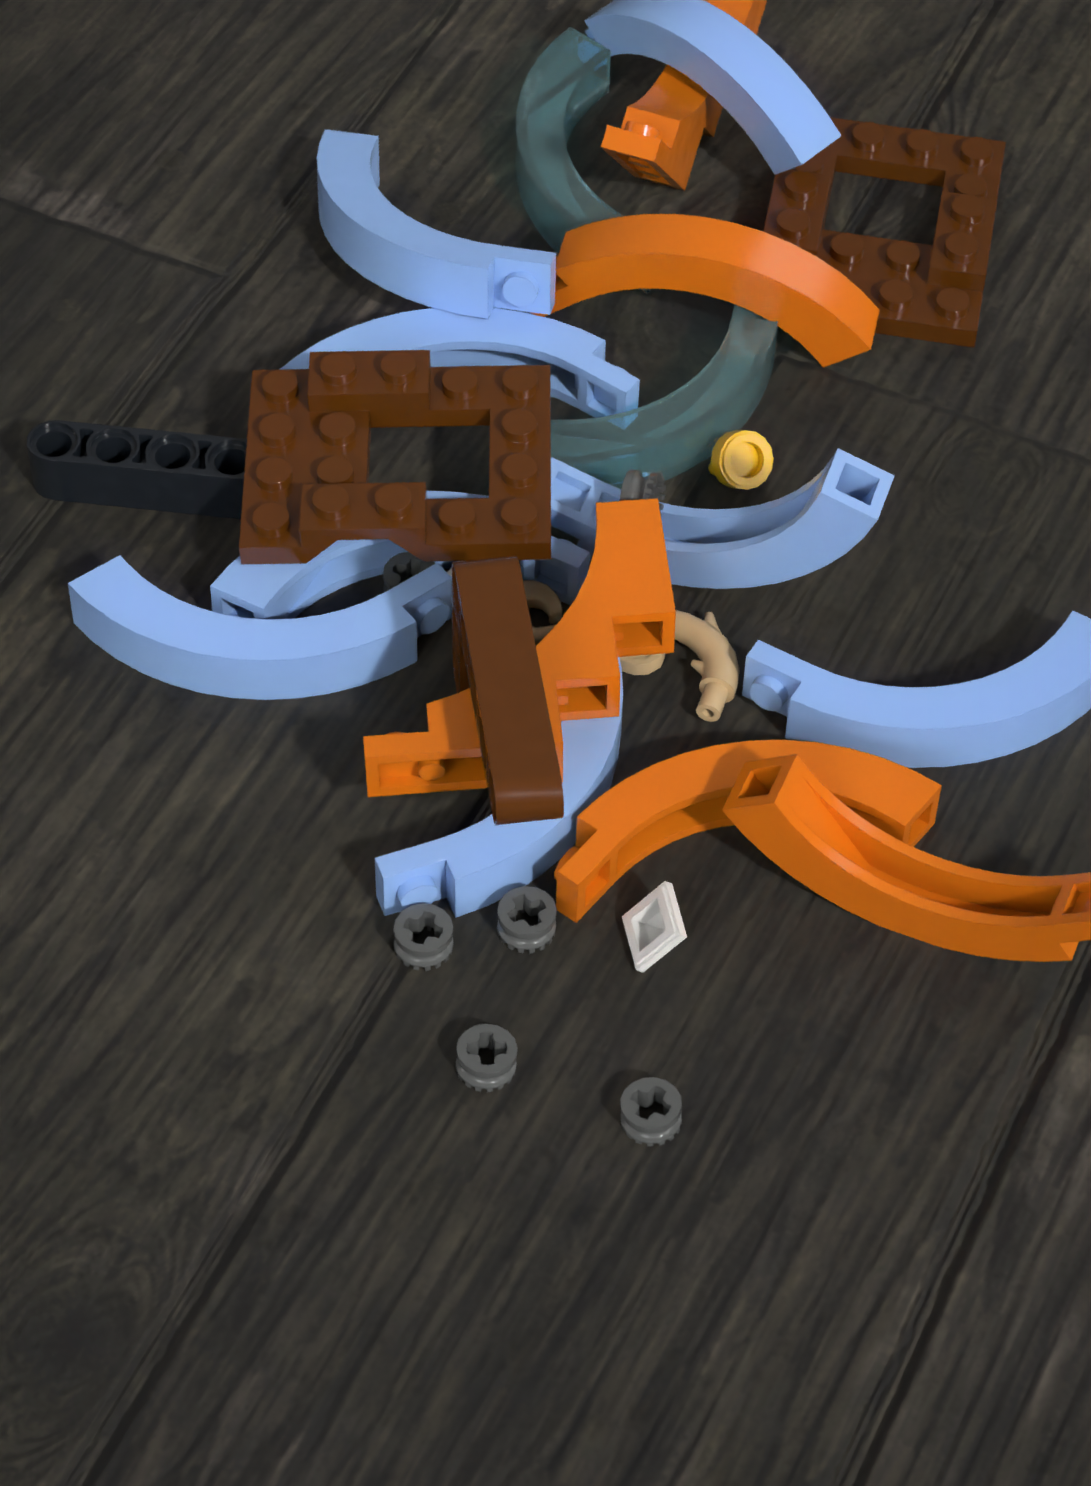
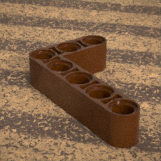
M508 556L453 562L452 656L457 693L470 688L494 824L496 826L563 818L564 798L561 773L518 557Z

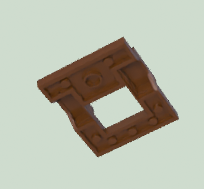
M830 117L841 136L804 164L775 175L763 232L788 241L817 256L861 289L880 310L875 333L975 348L1006 142L982 137L932 132L926 129H911L874 122ZM835 172L943 187L933 245L824 230ZM750 311L749 315L759 316L754 312Z
M430 350L310 352L309 369L252 370L239 539L241 565L305 564L337 540L388 539L424 562L469 561L517 556L518 560L551 559L550 365L431 367ZM490 426L489 498L427 499L426 482L369 483L371 428Z

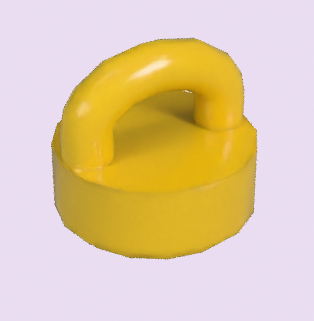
M734 430L727 432L717 440L712 450L708 470L717 477L719 482L729 488L744 490L756 488L767 480L772 470L773 454L771 446L763 436L754 431Z

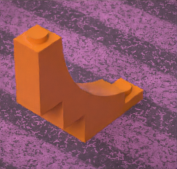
M704 0L728 13L757 35L767 0ZM666 65L648 92L637 102L627 106L621 128L607 125L601 148L634 177L685 191L701 136L703 134L714 137L723 106L692 79L673 67Z
M658 498L596 503L595 548L587 576L575 600L561 620L536 645L562 782L563 737L561 721L619 717L620 670L618 657L674 653L676 610ZM470 688L426 704L427 732H391L385 735L363 736L368 797L487 788Z

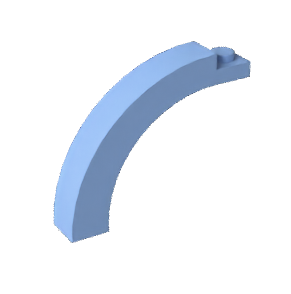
M614 0L584 20L588 26L584 32L589 40L573 50L583 69L617 54L643 55L673 67L700 85L731 114L756 145L774 175L804 164L841 136L809 88L769 45L728 13L704 0Z
M325 129L319 142L317 153L319 218L325 237L334 251L350 267L383 289L405 299L455 314L488 319L493 307L551 314L555 304L556 253L476 242L435 230L414 220L393 206L378 189L380 185L379 136Z
M428 308L380 317L347 328L321 340L294 357L281 368L309 369L310 352L430 350L431 367L550 365L551 397L580 409L623 434L638 419L640 379L632 376L625 369L605 361L606 340L572 325L520 311L493 308L489 318L483 319L455 314L436 308Z
M838 448L824 469L810 482L798 490L770 502L732 509H699L662 503L664 508L660 510L662 514L661 521L671 584L714 589L751 588L781 583L821 569L850 551L874 526L880 516L895 475ZM551 457V526L578 538L576 546L589 551L591 561L595 548L596 503L620 501L621 489Z
M427 491V499L489 498V496L462 492ZM551 536V559L519 560L522 579L535 580L547 584L557 594L561 602L571 605L587 576L590 566V552L577 547L568 540ZM388 539L337 540L305 564L241 565L239 556L210 585L212 611L243 618L294 619L303 610L336 590L367 578L382 575L384 566L390 558L408 551ZM458 561L434 562L438 563L443 569H451L452 563Z
M121 555L68 583L74 624L92 642L115 659L145 675L170 685L199 693L229 698L256 700L297 699L331 694L362 686L389 676L417 662V638L423 634L435 632L447 620L452 618V577L438 563L368 601L343 610L296 619L243 618L196 607L154 586L134 570Z
M1072 610L1059 630L1041 648L1024 660L980 679L937 687L884 686L854 680L814 666L758 640L746 656L742 696L754 701L765 710L776 711L786 716L785 738L788 740L818 742L847 747L885 758L907 768L949 767L978 763L1006 756L1036 745L1062 731L1091 709V618Z
M619 657V717L561 721L563 737V818L495 826L491 814L484 820L462 831L375 857L376 897L384 916L401 912L411 905L421 903L432 904L434 901L447 898L455 918L487 907L501 900L504 894L510 890L526 886L541 876L576 843L577 816L599 796L609 790L619 757L623 706L622 667Z

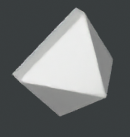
M664 881L622 916L637 971L645 972L687 938L674 888L670 882Z

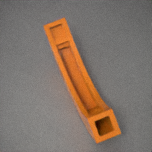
M640 214L592 222L565 232L559 255L556 256L555 304L551 313L598 295L622 290L669 289L707 295L750 310L769 320L802 344L824 368L871 350L880 310L861 289L835 268L802 248L771 234L737 223L708 217L681 214ZM530 312L531 314L538 315V316H542V317H544V316L547 315V314H540V313H532V312Z
M752 740L714 745L682 753L655 763L624 779L599 796L577 816L576 846L570 848L562 856L554 872V878L557 880L556 908L558 912L577 923L619 878L651 853L695 833L719 827L733 826V822L722 809L744 763L747 761L798 754L815 777L847 807L875 827L913 847L935 824L942 785L910 768L885 758L847 747L818 742Z
M798 754L745 762L722 809L749 841L790 876L846 911L880 927L944 949L975 956L1012 961H1072L1079 941L1091 940V872L1057 876L1012 875L968 867L921 851L875 827L852 811L815 777Z

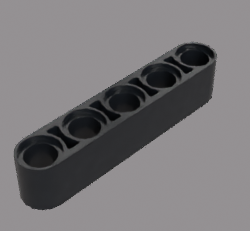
M62 420L46 421L38 424L27 436V450L33 486L36 492L44 498L56 501L241 519L247 439Z

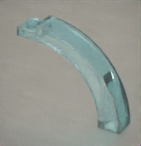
M569 27L558 36L538 57L523 84L516 110L515 173L519 193L536 229L558 254L566 231L592 222L623 216L607 205L587 186L573 166L566 148L570 134L581 117L591 106L609 92L611 50L572 27ZM641 289V290L644 291L645 293H648V292H650L652 289Z
M734 304L729 329L721 347L711 361L694 378L669 395L627 412L598 418L551 420V457L619 489L622 488L623 480L629 469L641 470L643 477H648L651 472L663 473L665 481L686 472L712 455V450L717 440L725 433L740 430L759 405L769 383L774 364L778 322L769 321L750 310Z

